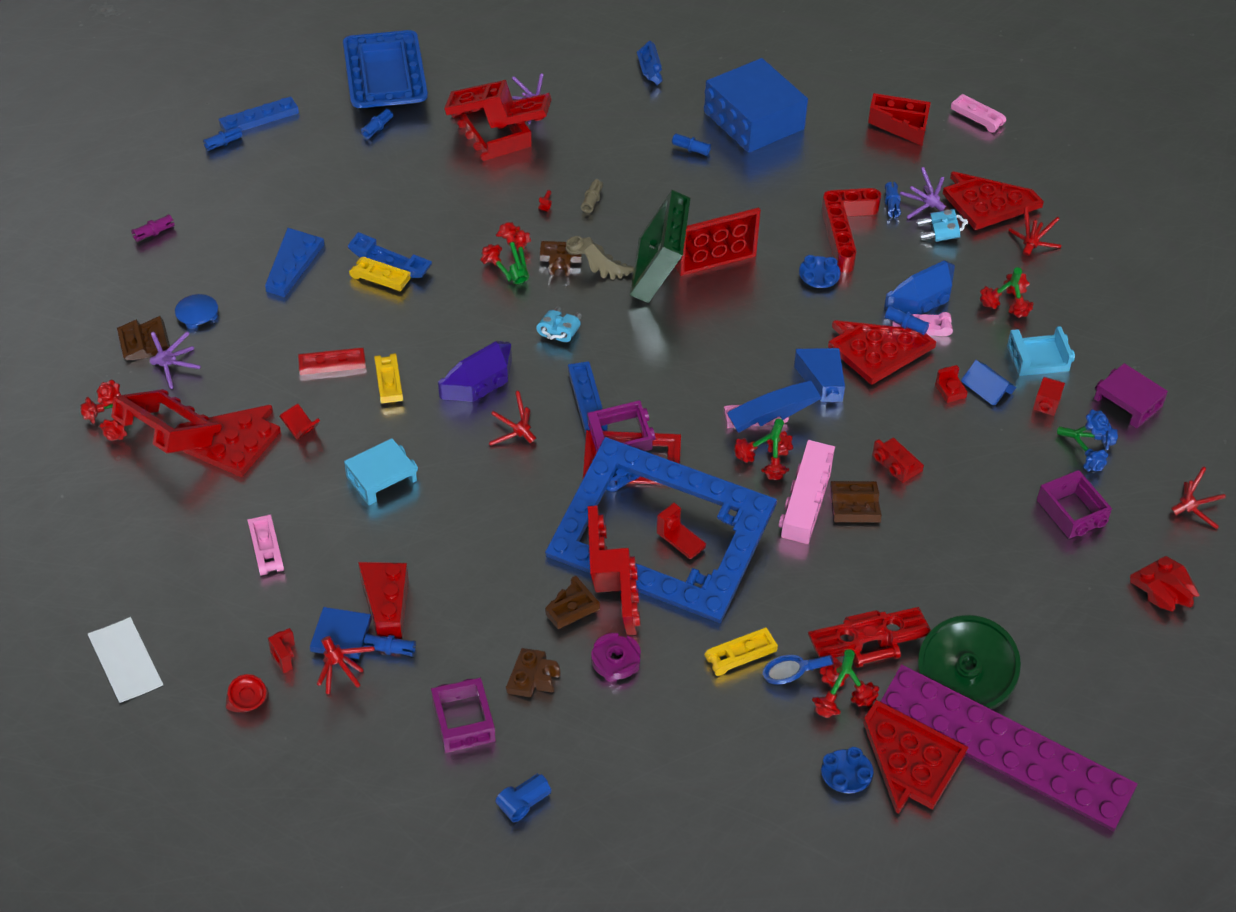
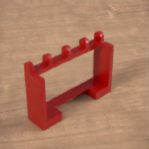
M472 110L465 111L460 115L451 114L452 118L459 117L461 119L457 122L459 128L466 127L469 130L465 133L466 138L475 139L476 142L473 144V148L476 151H483L480 155L482 161L531 147V130L525 123L508 125L513 132L512 135L489 141L486 144L466 116L474 113Z
M164 389L114 396L111 417L124 426L132 425L134 416L155 429L153 445L165 453L212 446L213 434L219 432L222 428L217 422L211 423L208 416L195 413V409L192 406L181 404L179 398L168 396V391ZM160 403L197 426L174 429L150 413L159 412Z

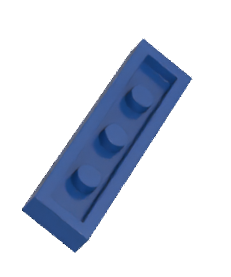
M287 97L219 118V124L224 132L235 127H239L241 131L298 114L299 110L292 97Z
M589 361L568 364V373L585 435L586 430H589L587 413L603 409ZM608 425L601 426L602 431H607Z

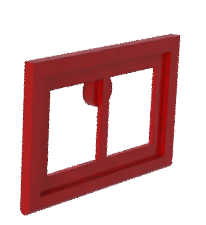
M586 430L583 478L597 454L590 430ZM603 431L604 438L607 437L621 443L643 438L642 434L638 432ZM655 433L656 440L652 441V446L668 447V460L680 464L681 434ZM641 476L629 482L633 484L663 485Z

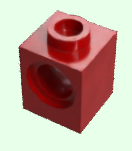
M1043 377L1033 410L1055 416L1065 383Z

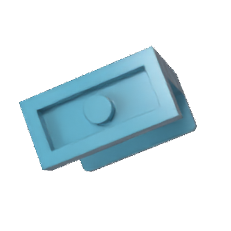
M1061 326L1056 327L1054 335L1022 338L1019 329L1010 331L1007 347L1019 376L1070 371L1071 364L1075 360L1074 350L1070 349L1068 336L1064 334Z
M393 438L344 461L346 477L368 505L377 502L376 492L407 477L412 483L417 481L416 472H418V467L413 459L410 460L406 456L403 446L398 445Z

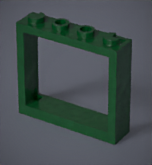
M671 190L639 237L630 290L631 296L649 303L683 256L690 197Z

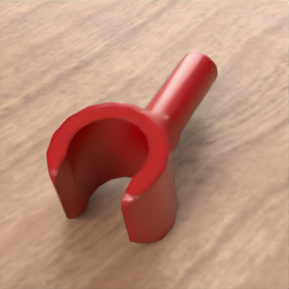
M547 190L544 197L539 198L540 205L538 209L546 212L550 210L552 201L548 200L552 193L550 190Z

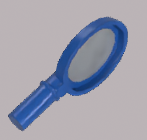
M783 655L766 664L763 669V676L770 684H786L798 679L805 671H813V669L833 665V658L831 655L816 659L803 660L798 655Z

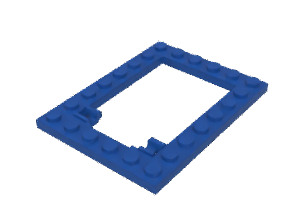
M605 437L545 551L546 557L590 573L589 545L579 541L588 526V506H598L617 468L722 506L717 519L725 524L734 526L733 531H735L718 570L714 569L712 574L705 576L699 570L692 568L686 582L636 563L638 569L637 588L642 594L721 624L775 509L777 499ZM730 509L737 512L735 516L729 514ZM695 583H698L702 585V587L700 588L694 585Z

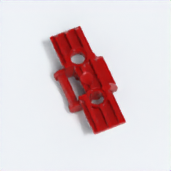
M915 607L886 614L885 611L879 612L875 610L845 617L843 624L809 631L808 635L819 658L831 655L832 658L844 656L845 650L850 649L855 653L853 662L859 668L863 667V664L891 657L893 659L900 658L901 653L897 643L926 637L931 629L920 608ZM895 624L900 629L892 631L887 628V625ZM842 635H849V642L842 640L840 637ZM874 640L878 641L880 647L886 648L864 654L860 653L864 643Z

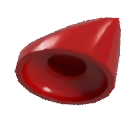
M240 675L232 680L228 687L226 709L233 712L255 710L267 699L268 688L255 675Z

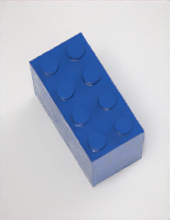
M763 58L706 80L704 112L748 153L805 129L808 98Z

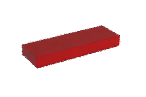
M364 347L298 354L300 375L366 368Z

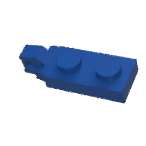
M648 41L637 51L643 75L649 81L651 80L658 85L663 81L662 75L659 73L662 70L655 44L652 41Z

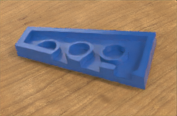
M287 228L265 284L266 292L285 297L325 245L324 238Z

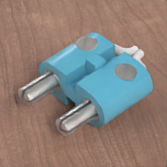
M947 209L930 213L929 218L918 219L917 225H932L933 231L921 233V240L935 238V242L960 238V231L964 230L968 221L963 219L962 216L956 215L955 209ZM957 218L963 222L961 228H959Z
M556 307L544 315L536 327L537 332L551 340L556 338V340L561 342H569L580 328L582 315L577 312L574 316L566 314L564 317H561L562 309Z

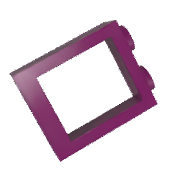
M640 400L587 413L588 426L596 452H598L604 440L601 426L632 418L637 419L643 438L623 443L643 451L652 450V441L656 440L653 427L648 426L649 414L647 408H642Z
M1079 470L1041 485L1037 496L1038 503L1068 539L1082 536L1094 528L1105 526L1109 521L1112 510L1111 506ZM1075 493L1092 514L1074 521L1057 500Z
M481 677L466 679L449 685L442 684L431 688L432 703L445 753L496 742L495 727ZM478 696L484 721L448 729L442 704Z

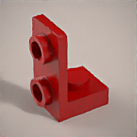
M673 503L657 515V534L687 558L692 559L706 548V543L680 523L681 507Z

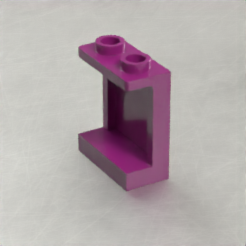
M1124 363L1118 369L1114 368L1105 380L1101 379L1097 383L1094 400L1098 402L1103 397L1108 398L1132 414L1130 424L1138 428L1163 406L1168 391Z

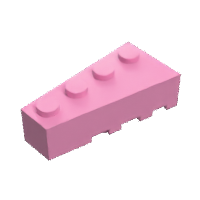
M808 440L802 462L798 464L797 478L792 482L790 490L792 495L787 497L784 510H787V512L782 514L780 518L781 538L809 545L830 480L835 446Z

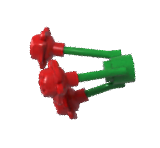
M507 222L499 226L496 237L506 239L511 247L515 263L510 266L509 272L499 258L502 247L499 244L495 246L489 244L483 247L481 253L483 256L480 261L483 264L493 262L505 274L508 282L513 281L514 284H522L529 279L523 250L525 249L524 246L531 242L530 233L520 230V226H514L513 222Z

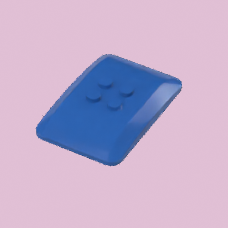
M403 30L347 36L343 39L352 106L368 108L418 103L428 98L418 35L415 31Z

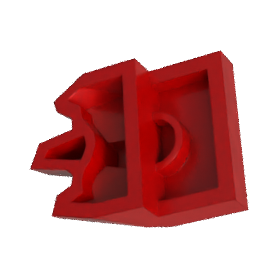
M1164 556L1130 575V583L1147 592L1149 602L1171 612L1176 609L1175 604L1191 608L1194 604L1193 597L1200 596L1186 568L1168 556Z

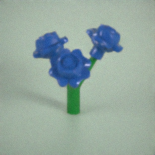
M1092 409L1086 415L1087 423L1085 426L1076 430L1065 427H1058L1057 429L1058 435L1074 438L1085 451L1087 458L1083 468L1088 472L1103 470L1107 464L1106 458L1108 457V453L1105 450H1109V446L1115 445L1118 439V430L1112 428L1106 415L1102 411ZM1080 437H1092L1094 440H1101L1105 450L1097 452L1089 449Z

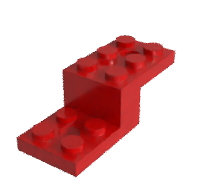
M502 80L451 91L444 109L446 115H460L465 111L472 110L475 112L484 108L490 128L497 127L501 129L510 124L520 125L529 120L539 121L547 116L552 99L550 93L512 100L507 82Z
M588 506L590 574L595 592L621 591L622 618L627 636L637 635L636 626H641L640 612L638 611V569L635 556H630L629 548L607 549L605 543L607 527L604 521V514H599L598 506Z

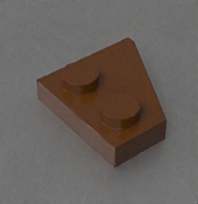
M574 576L571 578V585L566 590L562 589L557 594L556 599L546 606L545 612L555 627L560 629L600 610V602L581 580Z

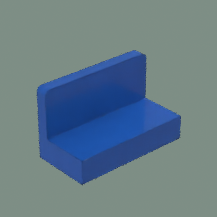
M978 360L974 361L961 380L962 383L992 405H996L1005 392L1012 394L1016 389L1013 384Z

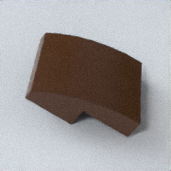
M161 316L143 324H140L136 319L117 328L125 360H139L156 356L158 350L151 336L152 332H155L163 351L170 347L165 324Z
M831 481V502L834 522L881 523L882 514L879 506L877 481Z

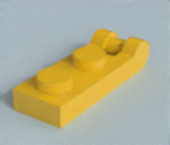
M360 257L356 262L357 265L353 266L349 271L350 276L354 279L362 278L398 291H402L411 279L409 271L366 257Z
M396 353L390 354L387 357H381V355L374 356L381 403L403 401Z
M766 627L712 647L705 652L704 656L709 663H712V670L715 675L721 676L732 668L777 652L778 645ZM724 655L727 657L723 660L720 659V657Z

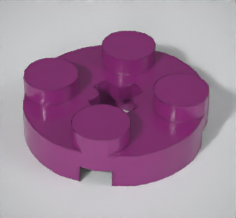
M609 633L601 636L594 643V648L591 652V663L595 671L604 676L606 681L614 682L617 679L627 678L639 670L641 650L638 643L632 637L626 635L625 638L619 636V633ZM612 653L622 655L620 659H612Z

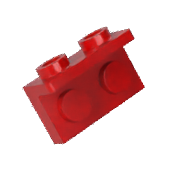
M894 437L885 443L880 439L874 442L872 455L875 460L886 467L891 475L902 483L923 471L924 465Z

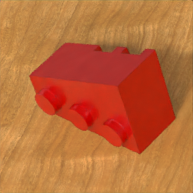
M873 93L868 123L923 146L931 102Z
M358 562L360 578L376 635L383 637L393 635L396 639H402L409 584L407 563Z

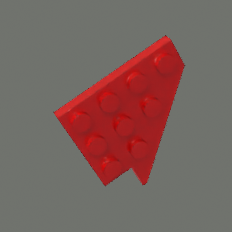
M955 171L951 172L950 179L955 184L944 187L942 193L963 218L967 219L974 230L1024 214V207H1028V212L1040 209L1044 203L1033 189Z
M838 320L833 321L832 328L840 335L828 343V348H839L841 359L871 385L936 347V341L927 333L922 335L909 328L904 329L902 327Z
M271 405L209 417V421L211 423H219L222 428L219 432L213 434L212 446L189 449L182 452L242 478L281 433L280 426L266 421L273 413ZM190 421L178 424L175 429L197 425Z
M876 700L865 716L863 724L895 812L900 813L908 798L933 810L964 759L969 747Z

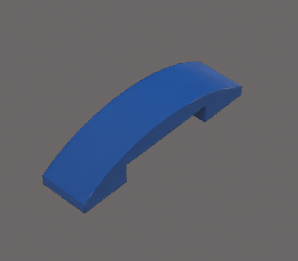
M359 232L348 244V248L358 257H366L409 271L411 278H422L432 265V261L413 254L411 258H407L377 246L376 239Z

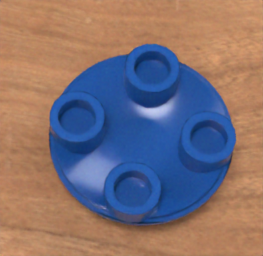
M807 255L799 267L801 279L806 284L816 288L833 286L838 282L841 275L837 260L834 257L826 258Z
M190 295L178 302L175 307V315L179 321L186 324L187 328L194 329L200 324L217 319L218 304L215 299L208 295Z
M858 747L841 749L826 754L821 766V774L826 784L842 793L862 791L869 786L873 779V766Z

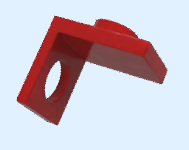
M299 404L294 405L279 416L296 440L313 431L320 422L319 418L311 422Z

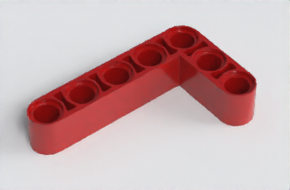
M875 188L830 190L823 195L822 216L833 257L837 260V265L842 273L853 271L856 259V248L847 217L868 216L878 213L881 192Z

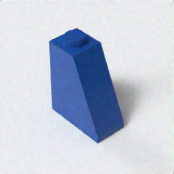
M839 348L796 349L794 367L805 382L812 381L822 398L820 401L843 402L845 382Z

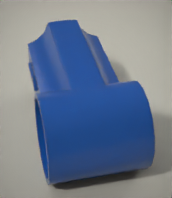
M537 773L516 788L512 786L505 788L499 793L495 802L512 822H518L527 815L531 806L551 794V787L547 779L542 774Z

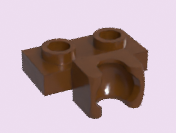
M541 241L540 261L549 262L550 275H554L557 269H563L565 275L569 276L571 263H581L582 254H569L566 250V242Z
M521 648L506 686L507 693L531 697L535 687L538 691L554 692L555 689L552 686L551 677L560 676L559 664L554 660H547L545 651Z

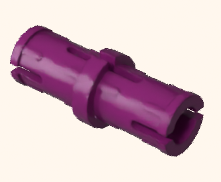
M168 214L158 220L147 221L146 225L132 229L131 233L135 234L133 235L134 240L139 242L149 236L159 235V232L174 227L175 223H171L174 220Z

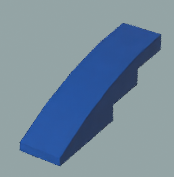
M807 381L767 393L727 412L737 432L740 433L757 422L761 427L779 416L784 420L822 398L812 381Z

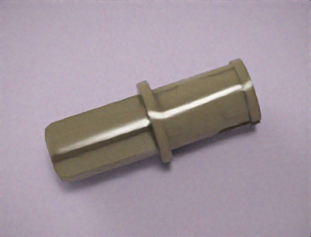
M595 179L591 183L590 188L585 192V199L581 204V210L585 213H591L596 202L600 199L603 182H600L599 179Z

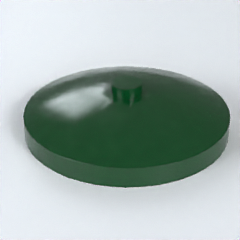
M962 615L949 618L935 626L928 633L920 648L918 658L920 674L991 710L1000 706L1011 696L1020 676V655L1013 638L999 624L984 617Z

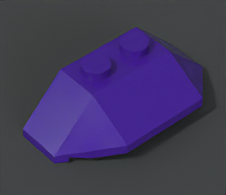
M495 341L461 360L448 372L445 378L438 381L439 397L442 400L474 402L494 389L503 386L508 382L512 361L511 343Z

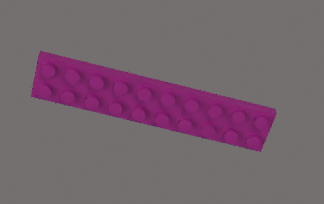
M902 664L880 701L969 747L966 756L1113 832L1138 783Z

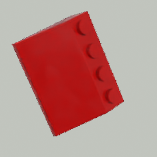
M760 208L688 225L683 256L675 266L679 275L683 276L756 257Z

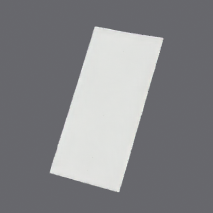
M131 617L88 633L89 639L119 703L163 686Z

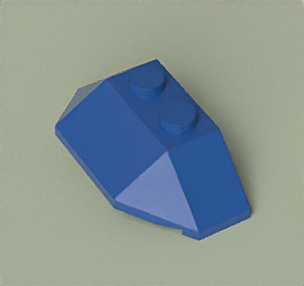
M944 260L910 276L899 284L894 291L891 290L886 294L884 310L887 311L889 306H893L905 313L922 314L945 304L950 298L955 265Z

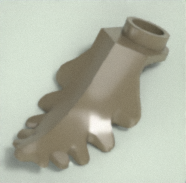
M573 236L566 242L567 252L572 255L584 253L587 256L591 271L596 273L599 270L602 278H606L609 273L610 279L614 280L616 275L621 279L624 274L628 276L634 271V267L631 265L621 264V261L613 260L612 255L605 254L603 247L594 243L590 237L581 238L580 236Z

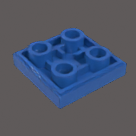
M323 607L310 644V651L323 654L325 648L321 640L327 636H330L334 645H339L341 649L363 647L364 639L372 620L371 614ZM361 653L344 655L348 658L359 659Z

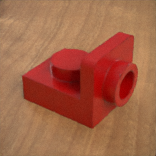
M958 365L945 367L938 370L935 386L946 403L967 398L968 391L958 378L960 370Z
M288 628L268 638L270 653L283 674L293 669L291 659L294 658L291 647L295 645L293 632L291 628Z

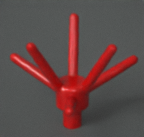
M1024 207L1026 236L1012 228L1008 230L1024 240L1023 244L1025 247L1022 253L1026 256H1030L1033 248H1037V246L1062 247L1060 244L1040 241V238L1060 218L1056 217L1041 232L1043 223L1040 222L1037 227L1038 221L1034 220L1030 232L1028 207Z
M516 391L515 394L521 420L515 424L492 411L491 414L511 426L514 432L490 441V446L517 435L520 438L523 436L530 444L536 439L535 435L529 430L531 426L528 424L531 411L528 407L523 408L519 391Z
M1202 467L1194 482L1192 480L1189 483L1184 482V496L1179 499L1180 503L1171 509L1176 516L1185 510L1188 513L1192 511L1212 527L1218 529L1219 526L1199 511L1197 507L1201 504L1224 499L1226 495L1220 494L1196 500L1192 495L1206 471V467Z
M330 636L323 638L321 642L325 648L323 653L325 665L317 685L321 686L326 676L325 693L330 694L332 665L338 663L353 684L359 688L360 683L345 662L360 673L363 672V668L344 654L371 652L375 648L370 646L341 649L339 645H334Z

